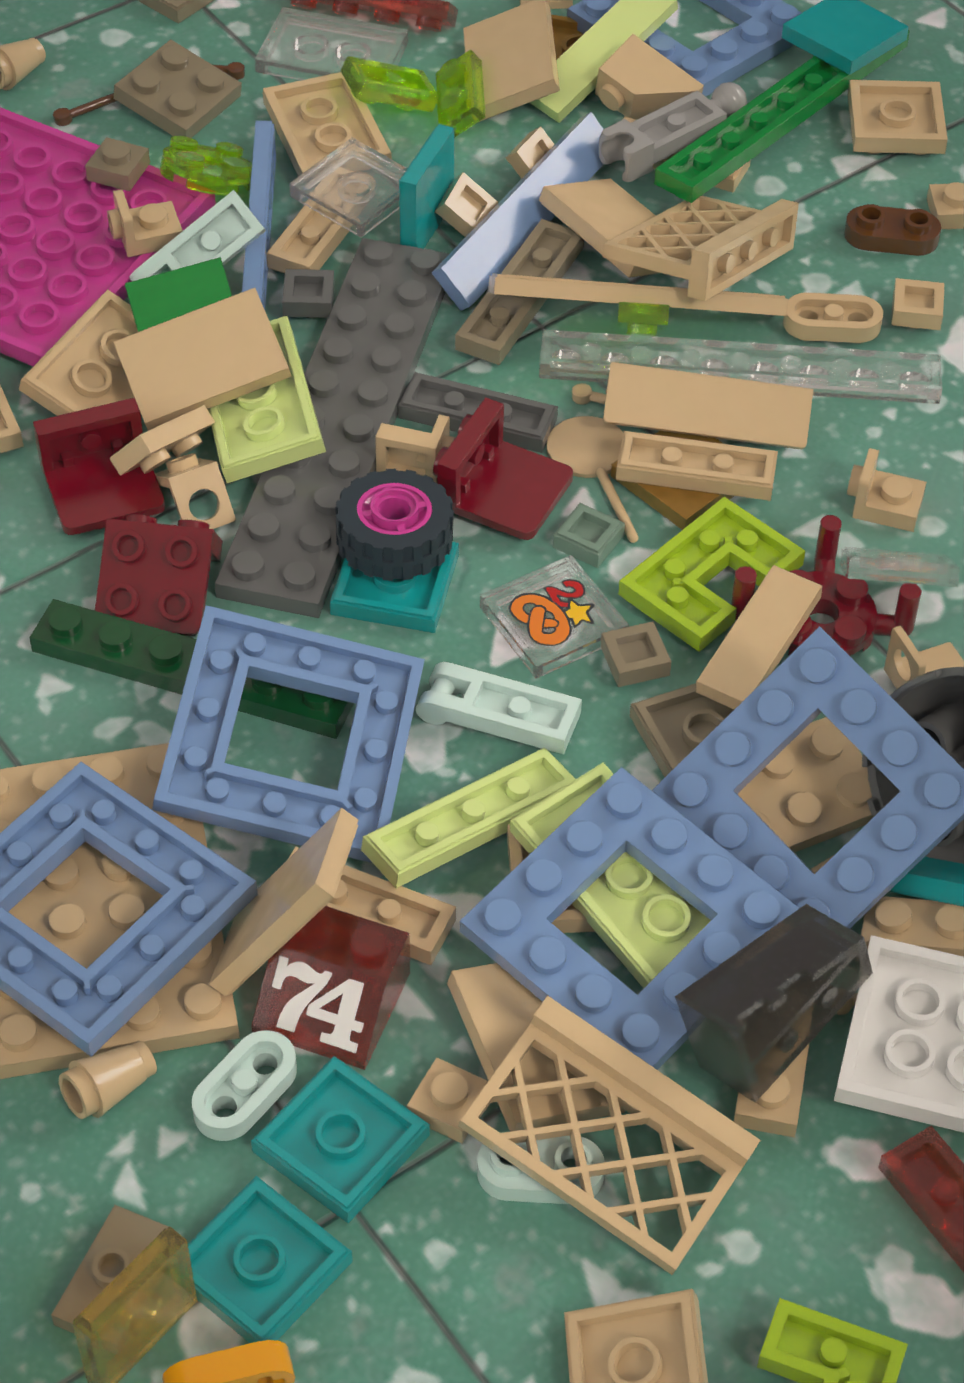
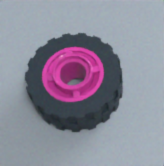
M386 469V471L369 472L362 478L357 477L351 481V485L348 488L344 487L341 491L340 500H337L335 507L336 545H339V554L342 559L345 558L348 561V565L354 570L358 569L366 576L372 578L374 576L380 577L388 581H393V579L409 580L413 579L414 576L420 574L424 576L430 573L432 568L435 566L439 567L445 561L446 554H450L453 541V502L451 497L446 495V489L441 484H436L433 478L427 475L416 474V471L407 469L406 471Z

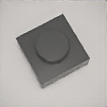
M286 269L282 298L283 316L328 318L333 308L334 270Z

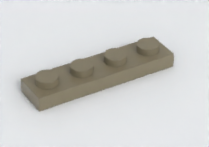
M541 219L501 274L562 278L583 250L584 239L568 227ZM487 292L456 333L455 350L500 365L547 298L498 295Z

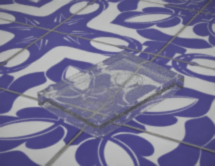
M282 7L255 57V72L295 80H306L349 70L359 91L383 95L408 44V29Z

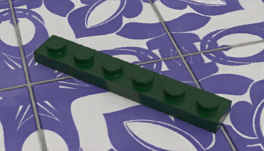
M56 599L51 601L29 637L32 652L181 695L197 640ZM246 677L238 711L337 739L354 703Z

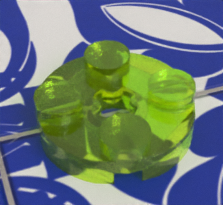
M172 136L170 145L164 148L162 152L160 173L172 182L174 173L187 178L185 187L195 191L215 195H228L234 190L238 194L240 185H244L246 192L250 191L252 163L242 157L244 149L239 145L229 142H218L216 147L199 145L195 139L190 137Z

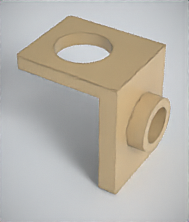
M191 453L166 462L167 470L155 473L159 486L170 488L180 520L202 521L210 524L209 529H215L236 520L217 461L197 458L195 453ZM200 489L210 490L217 499L216 512L212 517L205 520L195 518L189 509L191 496Z
M901 626L892 628L884 671L896 689L929 671L949 667H964V660L951 642L918 652ZM901 651L905 654L904 657H901Z

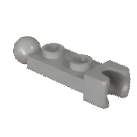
M733 82L721 83L714 89L710 100L697 90L631 123L623 119L603 129L599 139L600 161L603 164H611L618 160H624L626 168L622 173V180L632 182L652 172L653 163L655 164L681 151L747 104L746 92L740 85Z

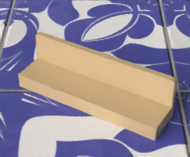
M611 362L603 421L607 424L802 450L807 445L814 389Z

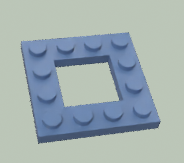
M582 0L567 8V17L578 22L577 30L584 34L619 0ZM700 0L739 25L694 51H691L658 29L644 41L703 84L702 94L706 97L713 93L714 89L721 83L734 81L794 46L792 43L781 38L784 23L802 12L782 0Z
M206 605L152 810L302 846L337 811L343 808L358 819V828L348 857L372 863L361 851L363 836L389 824L391 821L425 659ZM246 677L356 704L337 790L225 763Z
M820 626L652 790L804 911L801 923L789 935L815 961L834 945L964 819V769ZM822 712L900 792L814 874L738 793Z
M80 762L0 833V990L92 1057L258 895L256 880L92 768ZM84 842L90 844L163 895L87 969L9 913L18 902Z
M621 767L460 920V932L542 1002L548 995L658 1070L801 923L804 911ZM624 852H627L711 920L638 995L552 924Z

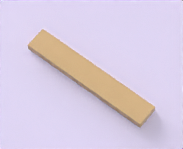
M492 273V276L489 275L488 293L498 295L787 316L788 299L782 295L721 291L710 299L702 301L687 297L688 288L497 273Z

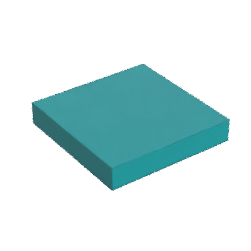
M823 0L784 23L781 38L851 75L907 40L909 26L859 0Z
M442 124L435 127L399 180L400 245L424 249L443 220L435 210L454 180L453 127Z
M452 542L450 554H446L445 561L439 567L435 566L431 569L430 573L424 576L420 574L409 580L393 579V581H388L375 576L372 578L364 575L358 569L354 570L345 559L330 600V615L435 633L459 557V543Z
M333 1056L251 1140L253 1153L349 1224L430 1136V1124Z
M255 1176L166 1266L169 1277L246 1341L253 1343L265 1340H278L341 1275L353 1260L350 1249L258 1176Z

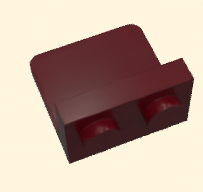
M135 397L33 421L40 466L62 529L66 534L77 535L105 528L107 518L125 520V516L128 514L153 516L164 511V497L153 470L144 474L142 469L138 467L120 476L110 460L111 456L143 433L140 410Z
M485 397L473 415L467 414L464 417L457 437L449 448L444 446L439 451L433 465V475L437 477V484H441L446 489V495L451 497L454 514L519 539L530 540L535 537L572 483L573 469L567 464L503 441L504 404Z
M128 514L125 516V520L107 518L95 611L179 635H197L205 611L211 561L220 562L223 540L213 529H209L210 524L202 521L178 520L177 525L158 524L156 518L137 514Z

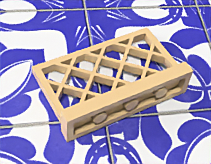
M700 196L692 203L684 200L603 243L602 257L689 280L687 297L706 301L794 248L799 203L780 199L763 210H758L705 196Z
M548 995L534 1013L529 1026L458 1124L459 1128L671 1275L674 1274L761 1141ZM531 1046L554 1061L557 1081L524 1084L520 1061ZM567 1071L578 1078L568 1079ZM512 1074L514 1087L502 1088ZM594 1088L606 1097L610 1117L577 1121L571 1091ZM561 1093L567 1123L533 1128L527 1097ZM517 1099L523 1130L500 1133L479 1118L490 1103ZM620 1107L630 1114L621 1115ZM646 1124L657 1131L660 1135L664 1154L631 1158L624 1127ZM613 1129L620 1160L587 1165L581 1134ZM570 1135L576 1167L553 1170L540 1161L536 1140ZM526 1142L527 1151L515 1143ZM673 1143L682 1148L683 1151L675 1152ZM700 1161L720 1174L721 1178L711 1192L685 1195L678 1164ZM667 1166L674 1197L641 1202L634 1170ZM623 1172L630 1204L606 1207L594 1198L590 1177ZM579 1179L581 1189L569 1180ZM702 1205L691 1222L688 1207ZM677 1209L683 1236L672 1252L648 1235L644 1214ZM633 1216L634 1225L622 1217Z

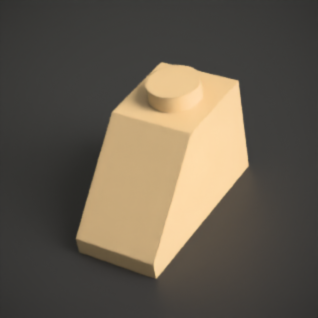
M632 34L599 68L595 94L607 108L619 111L625 117L639 119L697 90L702 93L704 85Z

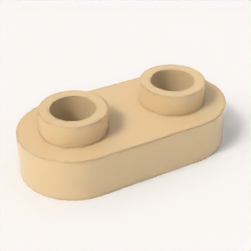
M799 293L788 299L787 316L783 318V326L790 335L803 341L864 343L875 339L879 335L883 319V309L877 301L863 295Z

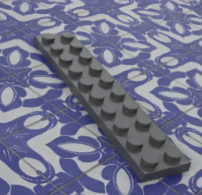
M362 238L304 373L326 452L262 472L216 579V598L314 618L320 617L342 560L339 554V545H336V502L340 500L341 491L344 487L348 488L351 485V481L357 477L362 478L369 472L376 471V434L381 423L394 425L396 421L398 405L414 375L446 292L432 272L450 253Z

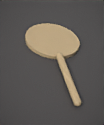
M578 416L562 421L551 430L547 438L548 457L572 467L573 476L582 478L598 477L618 520L625 523V534L631 543H636L639 539L638 534L608 476L611 473V464L619 459L624 433L618 426L607 424L599 417Z

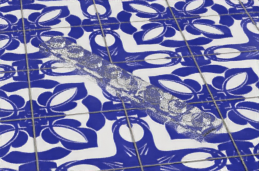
M543 329L539 378L607 383L610 363L616 362L814 389L813 396L939 404L942 394L941 355L545 329Z

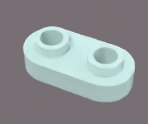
M264 1030L251 1033L244 1037L196 1087L192 1096L194 1121L203 1135L217 1141H229L241 1137L251 1129L291 1086L296 1077V1053L291 1041L275 1031ZM263 1066L275 1068L270 1074L264 1075L256 1072ZM221 1109H232L235 1111L233 1115L228 1117H217L215 1115Z
M570 1135L536 1140L540 1161L553 1170L568 1168L563 1162L567 1159H575ZM581 1137L587 1165L604 1163V1156L599 1147L591 1140ZM526 1142L515 1143L527 1151ZM482 1144L477 1157V1177L481 1187L490 1196L504 1201L569 1204L516 1166L501 1163L499 1161L501 1156ZM604 1175L590 1177L594 1197L603 1185ZM579 1179L569 1180L581 1189Z

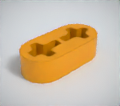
M279 1340L258 1341L191 1357L170 1366L163 1373L162 1377L163 1383H294L296 1379L289 1348L286 1343Z

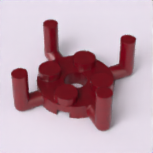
M834 515L824 516L820 521L814 557V571L792 570L789 572L822 585L821 598L810 615L822 613L829 615L835 621L822 624L813 621L809 615L789 646L788 655L790 656L819 626L850 657L861 649L864 652L871 645L874 635L891 636L892 628L901 626L907 636H909L914 630L922 593L921 588L914 583L903 584L899 590L895 614L877 613L874 600L868 593V584L864 579L856 575L843 576L835 573L842 521ZM740 567L735 572L731 605L737 608L735 620L738 619L755 592L757 573L751 567Z

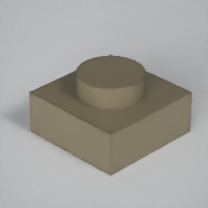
M106 137L85 165L87 180L130 191L150 164L149 148Z
M653 621L601 634V649L618 687L670 676L672 661Z

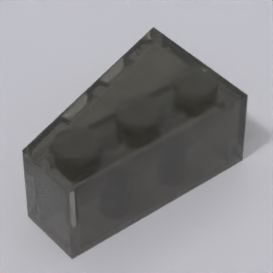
M805 904L677 994L675 999L699 1067L756 1103L871 976L873 971L863 936Z

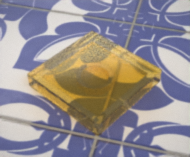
M170 1226L167 1229L165 1228L73 1320L72 1324L87 1383H118L197 1302L187 1240Z

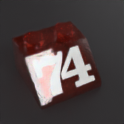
M325 906L269 958L251 1025L252 1032L264 1030L278 1032L287 1037L295 1047L330 1059L335 1056L345 1064L365 1070L410 975V933Z

